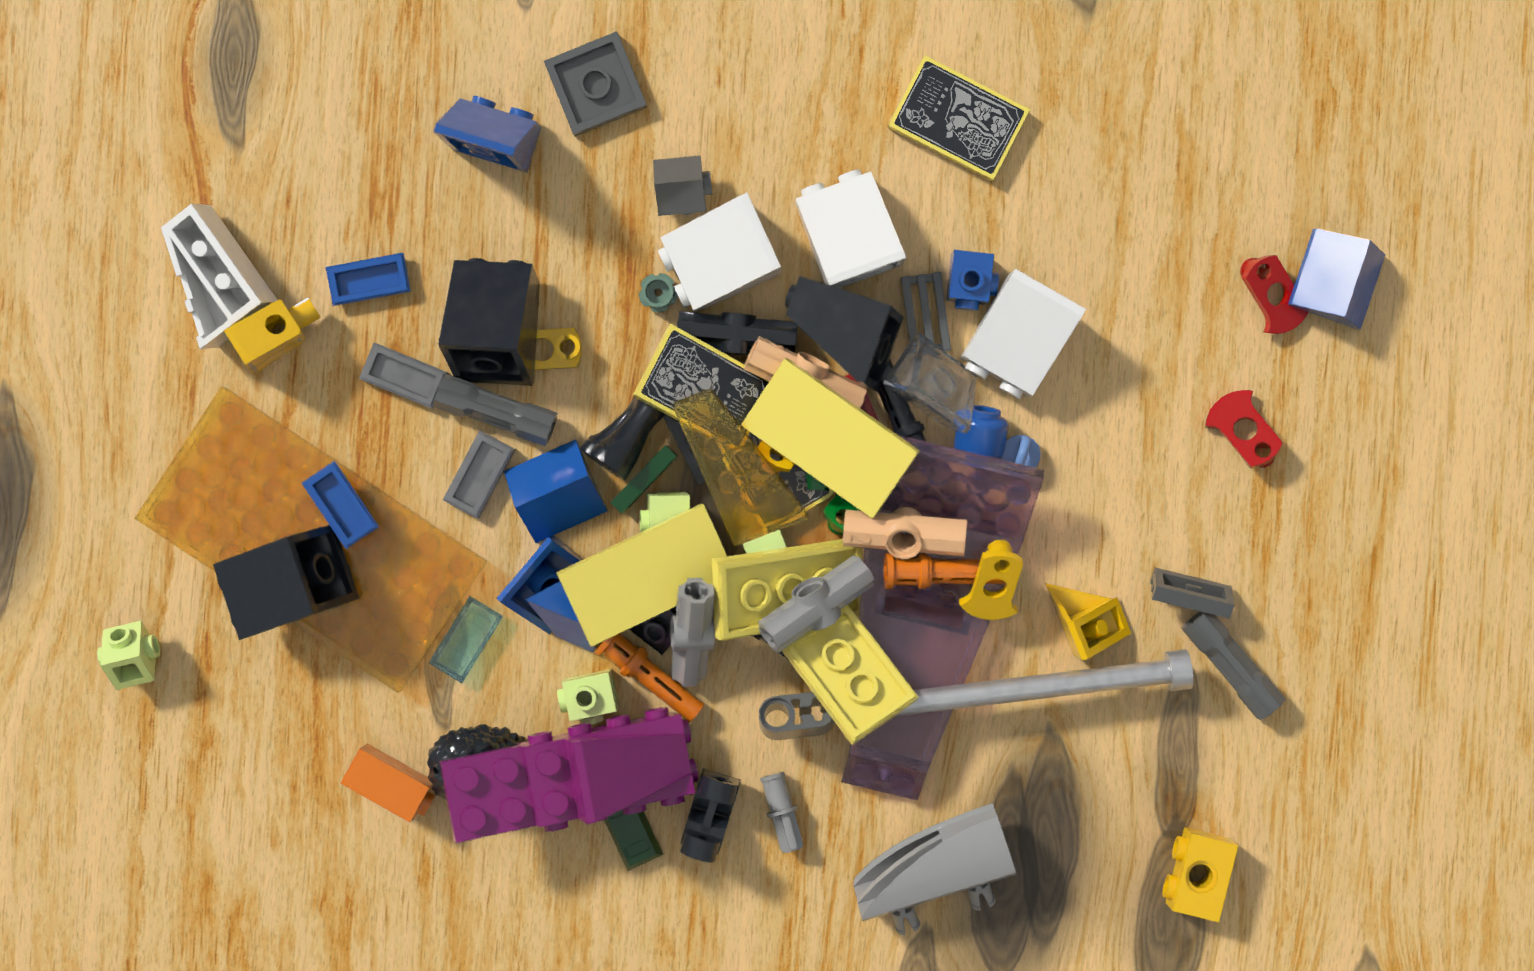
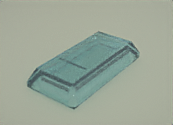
M469 596L430 659L429 664L458 682L463 683L502 620L503 615Z

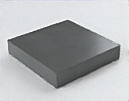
M617 31L544 61L574 137L647 108Z

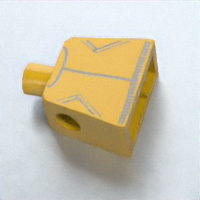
M308 297L289 309L286 308L280 299L230 326L224 332L247 368L255 375L303 344L306 338L301 329L321 317ZM276 325H286V328L282 333H272V330Z

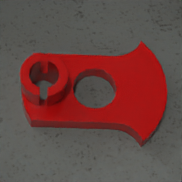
M1267 255L1258 259L1249 258L1242 263L1240 268L1242 280L1265 317L1266 324L1263 332L1281 334L1291 331L1300 325L1309 312L1288 304L1294 284L1277 255ZM1278 283L1283 288L1284 296L1282 301L1274 306L1269 302L1267 292L1272 284Z
M1240 390L1226 394L1210 409L1205 429L1213 428L1220 431L1250 469L1270 466L1280 451L1283 442L1252 405L1251 397L1253 391ZM1248 419L1255 423L1257 427L1256 435L1249 440L1239 439L1233 430L1234 425L1238 421ZM1259 448H1270V454L1264 458L1257 456L1255 451Z

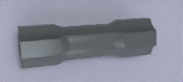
M449 374L442 377L433 406L460 417H470L514 433L517 437L545 447L550 441L558 416L557 412L531 403H522Z
M1199 611L1181 627L1195 646L1209 658L1236 690L1238 697L1257 719L1262 720L1281 707L1286 698L1270 679L1260 672L1230 636L1228 629L1216 615Z

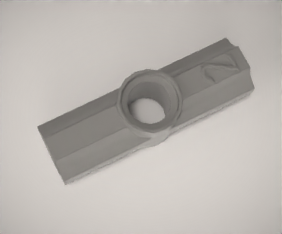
M853 555L823 577H812L798 584L792 591L791 595L793 598L758 621V629L772 650L779 653L810 630H822L834 624L841 616L840 609L873 587V580L875 579L861 558Z
M688 578L683 585L678 586L676 615L671 616L670 637L673 651L671 674L672 679L680 682L683 687L697 686L700 680L706 678L708 651H713L715 631L712 615L715 596L713 585L704 582L702 578Z

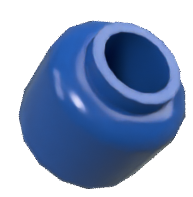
M972 405L969 411L962 412L958 417L954 448L958 453L965 456L966 463L975 466H987L989 460L1002 457L1005 451L1009 423L1001 416V411L996 408Z

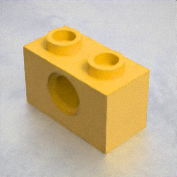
M1184 827L1182 836H1177L1173 845L1172 859L1176 860L1173 874L1166 876L1163 885L1162 896L1166 898L1165 903L1175 912L1219 923L1239 845L1231 838ZM1196 865H1205V877L1201 881L1191 882L1189 880L1190 870Z

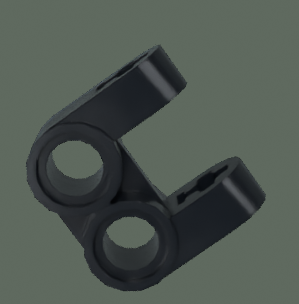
M703 768L680 842L682 844L680 849L682 854L703 862H715L722 845L741 779Z

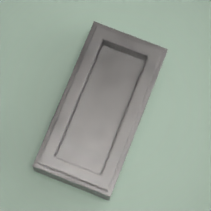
M374 342L359 379L434 409V398L442 377L449 373Z
M479 430L443 501L477 519L480 518L516 449Z

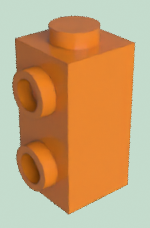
M368 743L359 749L340 783L408 822H411L418 813L425 816L436 795L431 793L433 784L429 781L428 777Z

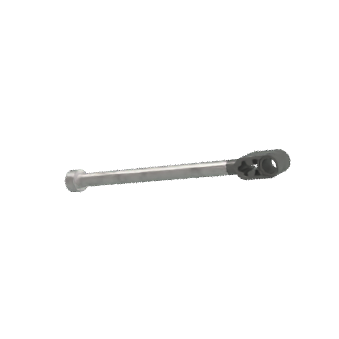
M1182 649L1166 651L1164 653V660L916 689L914 692L918 696L917 701L896 716L1167 684L1170 691L1192 689V663L1188 651ZM813 692L773 696L766 699L759 709L760 729L771 740L819 736L830 731L833 724H836ZM812 707L820 708V712L823 713L822 720L814 721V716L811 714ZM794 708H799L800 724L795 725ZM775 710L783 711L788 716V721L780 727L771 726L766 721V717L770 712Z

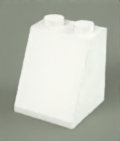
M860 169L840 175L838 177L839 183L824 188L823 183H818L800 191L802 197L796 198L795 202L824 284L836 288H841L902 266L906 259L872 172L862 174Z
M748 193L740 195L660 237L664 247L659 249L658 253L667 272L675 269L681 282L674 286L684 308L691 305L695 313L781 274L779 261Z
M1014 269L1006 276L960 359L967 362L965 369L984 380L989 374L1001 381L1002 383L999 388L1017 399H1020L1022 394L1027 397L1033 396L1086 309Z

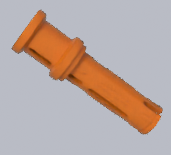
M885 553L883 564L885 589H892L894 585H917L920 590H926V588H930L931 584H973L980 560L931 559V556L926 553H919L918 557L910 559H900L890 553ZM992 579L985 584L1005 585L1006 583L1000 579Z
M621 633L601 642L594 651L597 656L603 654L621 669L620 674L623 677L630 678L633 676L659 699L681 714L688 723L696 717L705 703L699 701L676 680H673L672 677L648 659L647 649L643 646H635ZM613 645H615V646H616L617 648H619L623 653H625V654L627 655V657L624 656L621 652H619ZM639 666L645 669L648 672V674L641 670ZM654 678H656L665 687H667L670 691L677 695L680 698V700H678L670 692L663 688L659 683H657L654 680Z

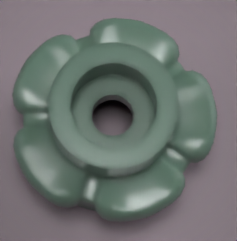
M660 273L658 276L651 274L645 277L641 282L642 290L639 292L641 303L645 307H651V310L654 312L666 311L670 304L672 305L676 302L678 297L673 285L674 280L669 275ZM656 289L662 290L661 296L655 295Z

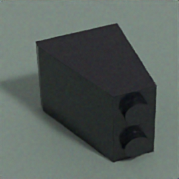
M472 258L468 261L454 260L438 346L454 377L472 383L533 386L540 283L533 264L520 260L488 262L481 258Z
M799 276L797 285L792 284L788 290L785 300V307L788 308L786 315L857 382L870 390L878 392L904 317L891 305Z
M330 525L286 536L213 564L218 585L222 590L231 622L235 627L239 640L360 599L341 542Z

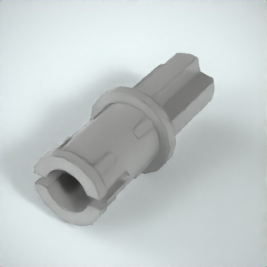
M779 772L762 777L760 781L763 784L770 810L767 813V817H772L780 850L783 853H789L802 848L803 841L794 812L797 810V805H792L784 777L785 773Z

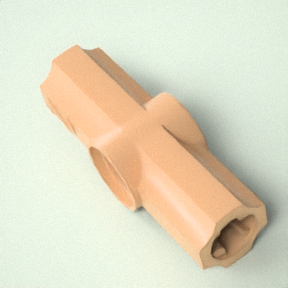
M760 336L754 342L744 365L745 370L770 381L785 358H789L859 408L861 407L867 392V387L830 370L829 365L804 352L796 354Z
M909 507L898 508L892 514L878 512L873 519L862 511L846 510L843 546L885 549L891 555L900 559H910L918 553L964 556L967 520L926 517ZM904 531H905V532H908V533H910V534H906V535H905V534H902V533H900V532H904Z

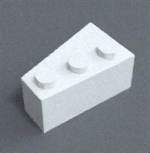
M190 204L161 227L176 276H180L187 300H185L187 311L192 313L199 336L196 339L200 349L219 348L229 340L224 332L225 329L277 301V298L211 205Z

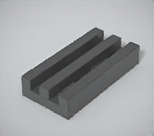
M941 272L901 277L911 356L951 351ZM933 282L941 344L934 345L926 283ZM918 284L926 346L922 347L918 345L911 285Z
M1156 567L1153 570L1150 584L1152 585L1151 592H1153L1152 600L1230 619L1235 606L1231 586Z

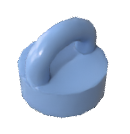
M1016 435L1006 440L1005 451L1000 459L1002 465L1008 471L1014 474H1026L1037 467L1041 452L1034 439L1025 435Z

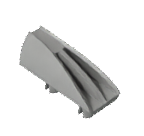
M991 803L933 825L894 845L871 861L854 878L853 886L862 921L891 913L897 933L905 935L904 918H907L914 932L920 927V920L916 915L914 906L967 890L970 905L974 910L981 911L979 894L981 893L991 908L996 902V898L992 892L990 882L1016 875V870L994 805Z

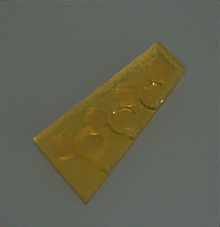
M712 388L674 402L673 409L734 546L809 519L808 512Z

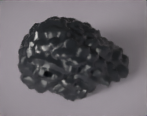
M480 724L475 728L460 727L457 731L450 730L446 735L440 736L439 740L434 743V747L429 749V758L427 760V766L430 771L428 779L433 784L432 790L435 792V795L447 800L440 761L515 746L517 743L525 742V737L519 736L517 733H511L507 727L501 729L498 727L491 728L486 724Z

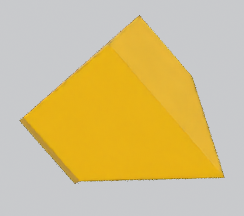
M1045 583L1072 652L1080 660L1091 658L1131 634L1117 597L1107 598Z

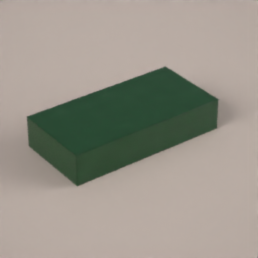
M665 445L610 503L621 514L625 513L677 459L678 455L668 445Z

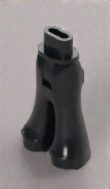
M634 397L616 420L601 432L590 436L579 449L605 470L625 481L633 469L649 433L666 414Z

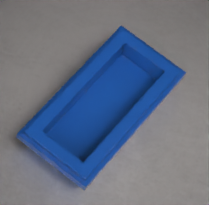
M404 253L326 267L333 306L411 292Z
M333 461L302 482V485L345 549H348L379 528V525L336 461Z

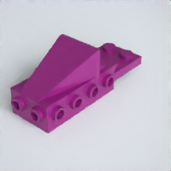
M660 707L646 710L645 717L630 720V715H621L606 719L607 725L594 728L591 727V723H583L567 727L568 733L552 736V731L528 735V741L517 743L515 746L440 761L454 842L460 843L533 826L544 827L545 832L558 831L568 828V821L580 819L586 824L606 820L609 815L621 809L624 815L647 810L646 804L661 801V806H671L685 802L684 796L694 794V782H698L697 766L693 758L689 759L687 743H691V731L688 721L686 719L682 720L681 714L669 712L668 707Z

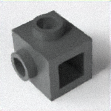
M701 155L653 160L658 216L689 215L696 212H706L705 195H713L711 172L702 170Z

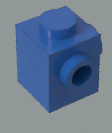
M954 250L951 253L946 301L955 302L956 309L978 311L979 304L986 305L989 302L990 296H996L999 273L992 272L994 254Z

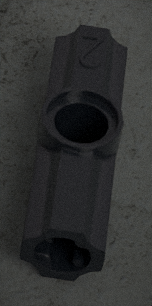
M679 311L677 323L679 329L725 354L748 356L759 336L795 353L798 325L792 321L757 319L755 315L722 312L721 315Z

